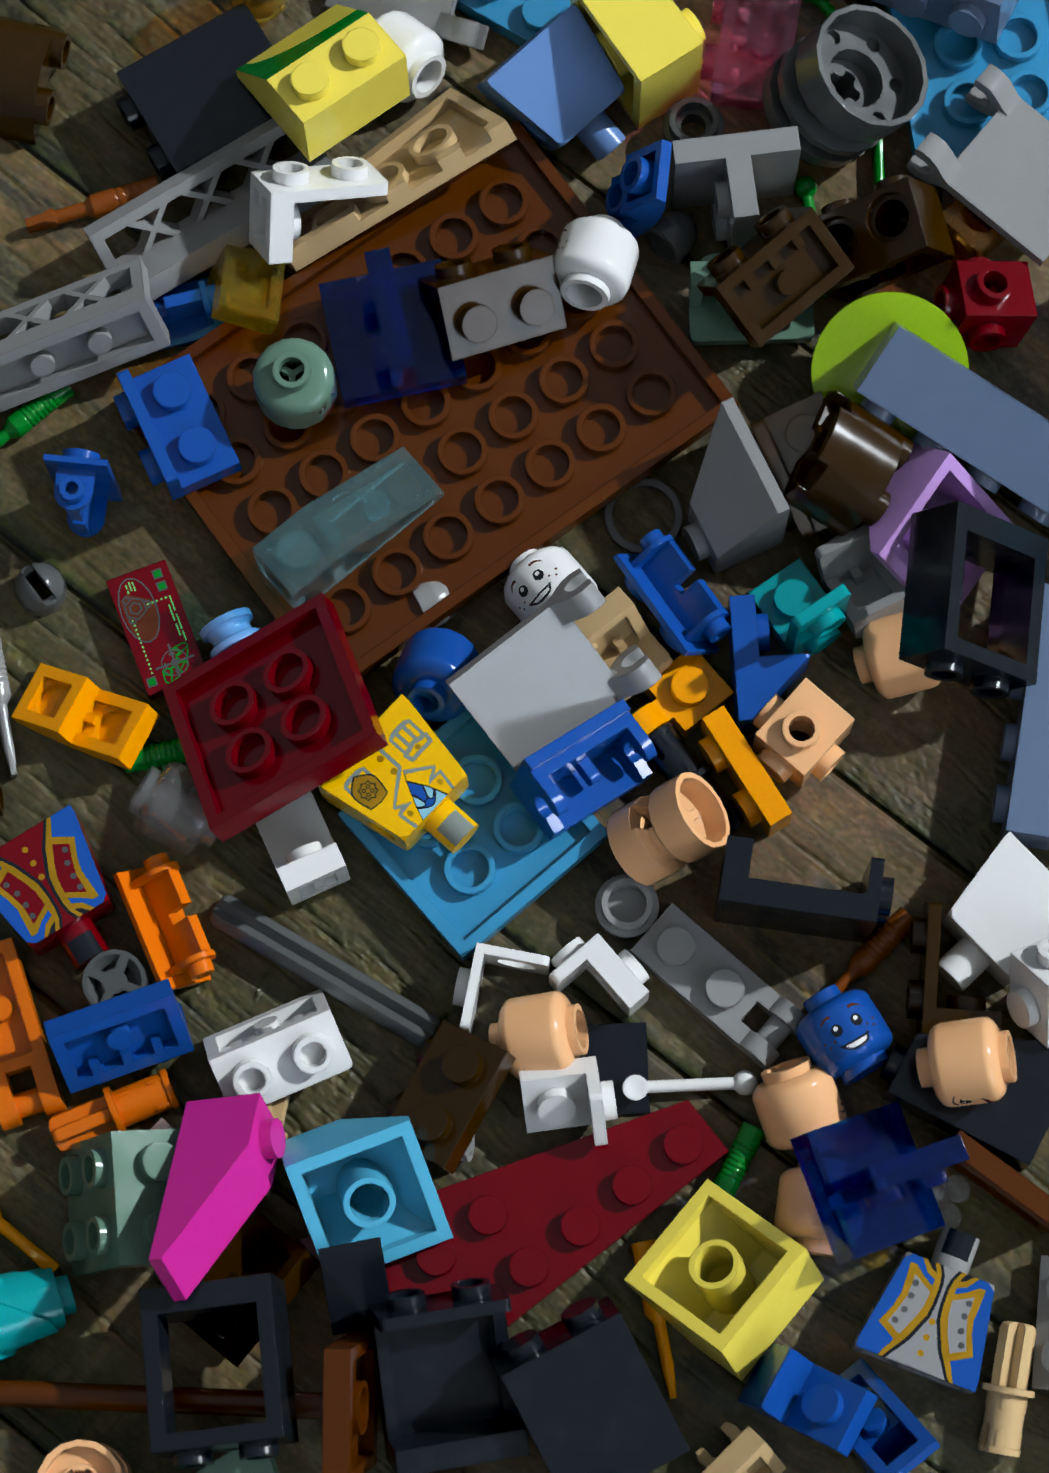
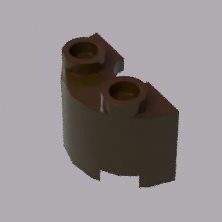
M0 16V138L36 145L41 125L49 126L56 103V92L53 89L47 88L51 73L55 72L56 69H65L71 47L70 34L64 33L61 28Z
M838 390L827 391L811 428L815 431L813 441L806 453L796 462L784 489L783 496L791 506L837 534L844 536L856 528L861 521L869 526H873L881 519L891 500V494L885 490L894 472L898 471L909 458L914 441L901 433L899 428L881 420Z

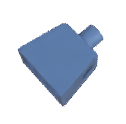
M574 3L555 15L476 85L484 96L514 121L518 119L530 135L551 151L563 147L576 135L595 159L600 161L626 138L604 111L625 91L624 85L581 11Z

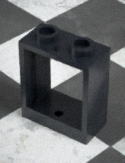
M961 501L913 513L899 660L924 669V675L930 679L956 681L969 686L972 695L985 699L1006 698L1009 695V690L1036 685L1049 539ZM965 560L994 572L987 649L958 638Z
M272 1273L202 1281L188 1299L184 1301H173L165 1286L139 1290L152 1454L166 1459H173V1468L188 1469L213 1465V1453L239 1450V1460H262L280 1456L279 1445L299 1443L284 1280ZM257 1312L266 1421L176 1433L168 1323Z

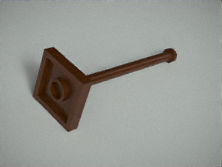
M371 1331L349 1332L324 1348L322 1392L295 1391L297 1419L320 1420L323 1427L322 1473H366L377 1464L378 1385ZM0 1380V1407L148 1413L146 1385ZM173 1386L175 1414L266 1417L264 1390Z

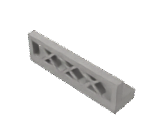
M272 118L84 227L83 230L104 269H109L140 256L148 270L150 293L153 301L249 245L251 171L272 169L275 163L281 162L268 159L274 141L286 133ZM301 151L284 160L301 162L308 166L332 164L325 153L311 162L308 161ZM234 164L249 167L243 185L231 192L215 190L223 170ZM180 195L196 198L190 216L178 223L162 221L168 202ZM322 201L296 204L300 214ZM126 227L142 229L137 247L115 259L105 239ZM130 284L117 291L121 293L132 288V285Z
M140 256L0 312V336L12 332L7 338L0 340V412L171 345L169 330L151 299L148 270ZM130 284L132 285L131 289L108 297L113 291ZM69 309L63 316L51 320L55 314Z

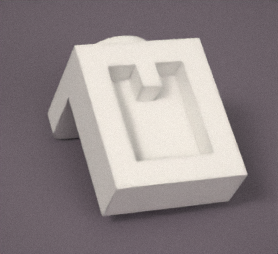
M596 1056L575 1058L570 1066L561 1070L519 1071L527 1133L592 1125L595 1146L608 1145L605 1121L618 1119L613 1080L600 1082Z

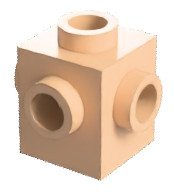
M805 678L786 700H783L777 694L759 712L752 722L759 729L755 734L752 748L759 753L757 758L770 777L781 784H784L789 779L801 788L812 775L821 782L840 762L846 752L838 746L851 732L855 719L809 679ZM799 735L805 738L806 740L799 741L794 739L792 736Z

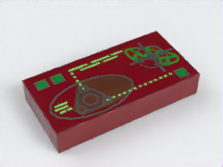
M165 559L106 581L151 701L164 696L162 690L164 686L204 663Z

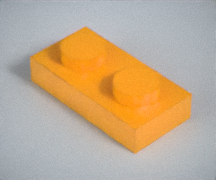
M723 705L703 717L701 732L704 738L699 740L697 744L708 764L710 763L714 768L713 771L719 774L726 770L739 790L732 794L731 797L735 806L744 816L745 822L751 828L760 823L768 837L788 826L792 817L791 809L725 706Z

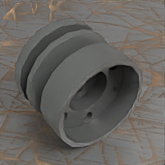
M853 4L831 13L816 25L806 37L800 38L791 48L784 51L767 69L762 86L764 114L772 129L798 126L801 145L800 159L813 166L837 168L857 160L865 151L873 148L882 138L891 135L910 121L924 105L929 85L926 60L915 37L897 18L877 7Z

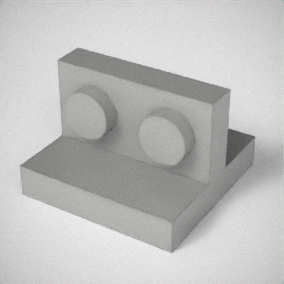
M798 126L672 141L669 174V193L672 210L711 205L715 242L726 241L727 248L733 245H738L741 248L757 235L754 229L755 224L759 221L757 199L794 194L801 153Z

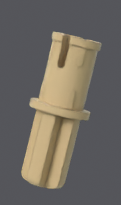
M1003 1321L1000 1325L991 1383H982V1389L987 1390L977 1450L1020 1457L1022 1429L1028 1398L1035 1397L1034 1391L1027 1390L1037 1333L1035 1327L1030 1324Z

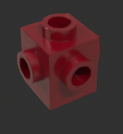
M972 257L963 261H956L942 285H938L934 293L933 304L952 320L960 332L965 346L978 352L992 351L1000 347H1017L1038 317L1028 262L992 261L987 257Z

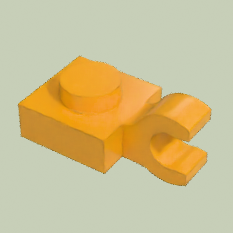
M681 654L661 673L662 678L651 688L644 691L652 702L641 707L632 716L648 736L664 724L671 722L679 733L685 737L701 724L703 717L730 701L734 692L702 655L683 656Z

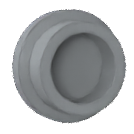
M628 874L612 877L601 886L595 899L596 918L601 927L614 937L621 939L640 937L649 930L658 917L659 900L652 885L645 886L640 884Z

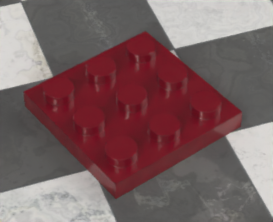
M323 592L162 688L209 829L222 842H225L388 746L335 605Z

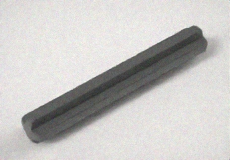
M224 895L214 908L210 917L213 927L316 988L322 989L323 992L421 1049L424 1042L430 1036L435 1035L440 1027V1020L434 1014L231 895Z

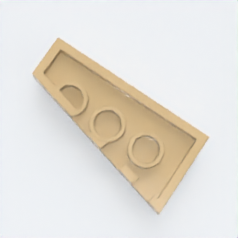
M452 87L360 157L367 160L388 181V194L385 196L322 201L300 214L301 234L298 239L293 240V262L285 264L296 272L517 140L508 122Z

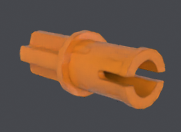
M164 1068L159 1070V1073L111 1091L110 1087L106 1086L102 1088L104 1095L51 1116L48 1124L57 1148L61 1152H68L72 1149V1144L110 1131H127L126 1127L171 1108H178L180 1103L168 1073Z

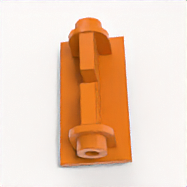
M162 852L144 860L143 864L145 867L115 873L113 875L156 982L169 979L172 989L176 990L212 980L210 974L215 972L212 960L216 958V953L214 949L210 948L197 914L186 916L183 908L191 903V899L179 873L180 866L178 862L170 861L167 852Z

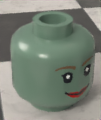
M290 338L273 343L258 357L252 372L256 400L263 414L276 425L288 429L309 428L321 422L332 410L337 396L334 367L327 353L313 342L301 338Z

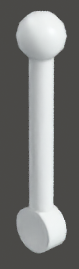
M748 1070L739 1071L734 1077L645 1080L642 1076L633 1074L624 1079L622 1091L627 1098L635 1101L641 1100L647 1093L735 1090L736 1093L747 1096L754 1092L758 1081L755 1074Z

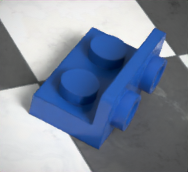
M186 354L132 378L128 369L116 373L123 392L113 396V400L127 431L139 427L145 438L148 448L138 451V454L153 487L165 482L174 501L242 470L239 459L190 354Z
M169 979L43 1022L48 1042L71 1094L195 1051L181 1004L177 1002Z

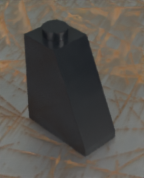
M917 1033L908 1049L896 1043L879 1076L880 1079L890 1083L882 1098L883 1100L952 1136H955L960 1130L1003 1162L1021 1172L1030 1166L1049 1128V1048L1047 1049L1038 1040L1012 1039L1017 1064V1081L1007 1084L1005 1095L996 1102L950 1108L944 1106L939 1101L933 1087L922 1088L919 1081L916 1050L927 1047L928 1034Z

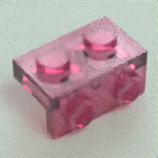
M801 0L713 1L711 24L722 26L718 45L706 43L701 80L712 82L710 102L715 105L764 112L762 86L765 75L772 63L784 51L794 45Z

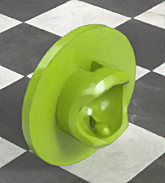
M878 292L865 295L840 309L828 321L815 344L811 362L814 394L821 391L825 398L827 391L838 390L860 404L864 396L855 390L853 384L894 322H897L969 369L966 346L952 320L931 302L916 295L903 292ZM897 417L892 423L899 428L901 433L911 439L917 432L916 429Z

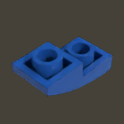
M661 139L626 155V162L621 174L611 179V185L605 199L608 216L619 220L631 232L634 238L653 227L665 211L672 142Z

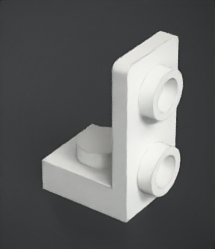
M354 156L337 157L332 160L330 165L308 166L296 161H282L275 163L272 169L251 171L249 243L268 265L292 263L293 240L298 239L301 234V216L296 203L385 196L388 194V181L367 160Z
M311 791L255 823L292 906L351 879L336 842L334 843Z

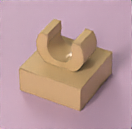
M725 1422L720 1427L730 1439L731 1444L718 1457L711 1456L703 1447L696 1451L699 1462L705 1468L702 1473H782L786 1469V1466L769 1445L749 1425L742 1432L737 1426L729 1422Z

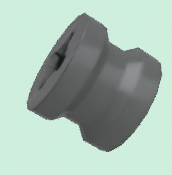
M117 949L103 951L93 957L85 967L82 977L83 992L91 1005L111 999L123 992L128 993L151 985L150 975L138 958L127 951Z

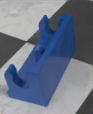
M624 699L526 757L509 783L510 789L550 841L648 781L652 775V771L646 762L657 756L656 749L651 739L629 712L631 708Z

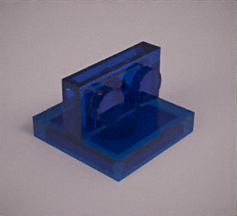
M389 247L364 252L367 274L318 284L345 409L467 383L463 358L451 361L443 357L432 299L430 296L420 293L417 279L435 274L434 266L442 262L441 259L393 268Z
M898 1101L790 1139L837 1266L945 1226L946 1224L932 1187L949 1181L945 1168L970 1159L960 1134L916 1149Z

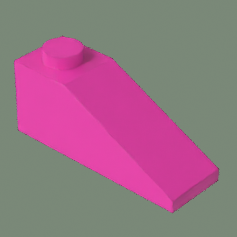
M260 1093L186 1102L149 1255L150 1264L173 1301L188 1299L272 1187L277 1160L282 1158L285 1153L286 1137L281 1121L278 1118H273Z

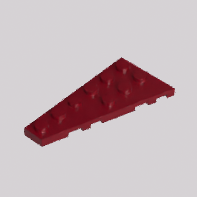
M685 1100L606 1129L608 1145L595 1146L594 1137L591 1134L436 1190L454 1238L386 1263L385 1268L389 1291L418 1288L423 1289L425 1295L451 1291L450 1284L457 1280L474 1277L490 1279V1284L498 1283L510 1296L511 1311L506 1312L507 1328H509L723 1158L729 1150L690 1101ZM311 1236L300 1239L299 1242L320 1261Z

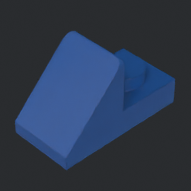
M755 594L729 596L727 611L730 615L727 622L731 626L728 639L732 690L734 692L735 724L742 734L750 733L755 727L752 722L763 707L775 695L778 694L782 697L806 671L810 660V654L759 655V652L770 651L768 614H756Z
M772 1343L758 1360L737 1401L848 1457L878 1397L869 1390L814 1364L796 1350L788 1346Z
M862 1357L839 1375L869 1390L878 1397L852 1448V1451L867 1473H909L940 1448L937 1440Z

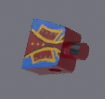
M69 804L0 846V913L38 956L49 952L61 944L77 971L84 970L90 960L99 953L110 950L94 923L111 914L116 908L85 828Z

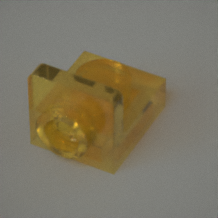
M226 244L208 275L207 286L215 284L211 318L271 335L279 322L285 263L268 265L256 250Z

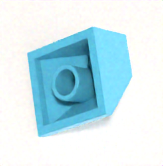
M409 1116L339 1119L286 1139L285 1153L282 1157L283 1164L318 1256V1249L380 1237L384 1262L386 1264L454 1238Z

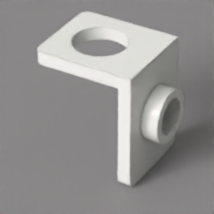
M476 942L471 969L460 967L455 984L452 1005L463 1007L460 1028L472 1034L485 964L549 975L550 957Z

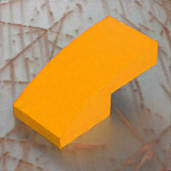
M40 663L11 717L17 723L54 741L92 757L131 770L160 715L147 703L100 689L88 677Z

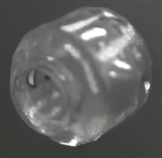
M176 761L165 764L161 770L151 766L127 808L128 811L135 814L133 819L135 831L145 839L180 857L191 853L198 843L210 848L217 836L209 829L189 768Z

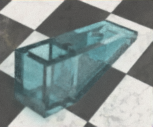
M401 447L302 507L254 546L252 550L258 569L294 609L319 593L323 592L325 594L439 501L444 496V492L404 447Z

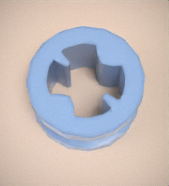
M242 607L226 612L210 621L201 629L199 634L203 642L213 645V649L210 652L211 658L260 629L251 627L250 622L254 617L249 608Z

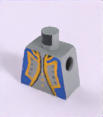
M943 1226L931 1260L910 1252L902 1255L853 1339L850 1349L966 1395L975 1393L979 1382L995 1287L988 1282L968 1275L980 1240L960 1230Z

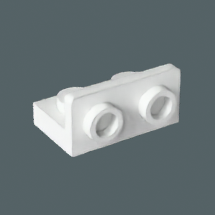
M322 989L313 991L202 1039L209 1064L223 1096L260 1093L266 1105L349 1070L353 1064Z

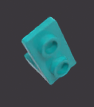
M800 558L748 593V595L755 594L757 614H768L769 630L787 655L800 654L806 649L810 656L821 652L841 636L842 633L838 627L846 620L845 613L851 597V593L844 584L826 594Z

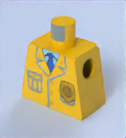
M401 694L378 718L388 746L318 787L322 797L329 803L403 850H410L428 831L454 854L468 842L479 827L471 817L455 804V801L468 788V778L462 767L419 712Z

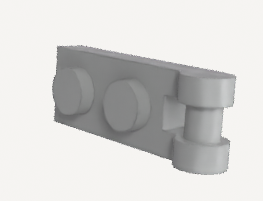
M673 903L630 950V953L643 967L763 1069L769 1068L780 1056L777 1048L790 1033L796 1036V1027L802 1018L806 1016L799 1008L779 995ZM756 1005L770 1016L757 1033L742 1022Z

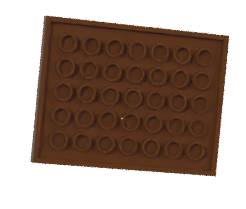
M518 119L509 125L517 140L300 269L164 363L166 364L186 354H190L242 468L241 471L183 496V498L273 620L278 619L321 592L327 596L335 605L362 678L403 650L407 640L419 630L437 626L445 618L454 614L509 575L512 563L523 552L550 546L712 431L721 402L733 397L636 271H634L630 287L623 300L601 310H581L570 305L561 296L567 328L456 361L443 357L432 299L430 296L419 292L418 278L435 274L434 266L446 260L470 258L472 263L491 258L493 257L491 251L493 248L511 242H528L529 247L552 254L554 257L565 226L577 218L592 216ZM301 338L315 343L327 353L334 367L337 396L332 410L321 422L309 428L288 429L276 425L263 414L256 400L252 374L256 361L269 345L282 339ZM734 398V400H735V402H736V404H737V406H738V408H739V403H738V402L736 401V399ZM140 428L133 429L146 448H148ZM427 581H437L444 584L448 588L449 595L422 613L413 592L420 584Z

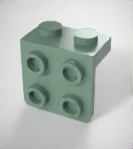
M180 1129L110 1131L72 1144V1149L65 1152V1157L60 1161L58 1172L60 1190L64 1196H67L69 1222L66 1223L63 1230L62 1244L65 1258L68 1262H71L72 1271L75 1276H90L122 1267L152 1266L149 1262V1255Z

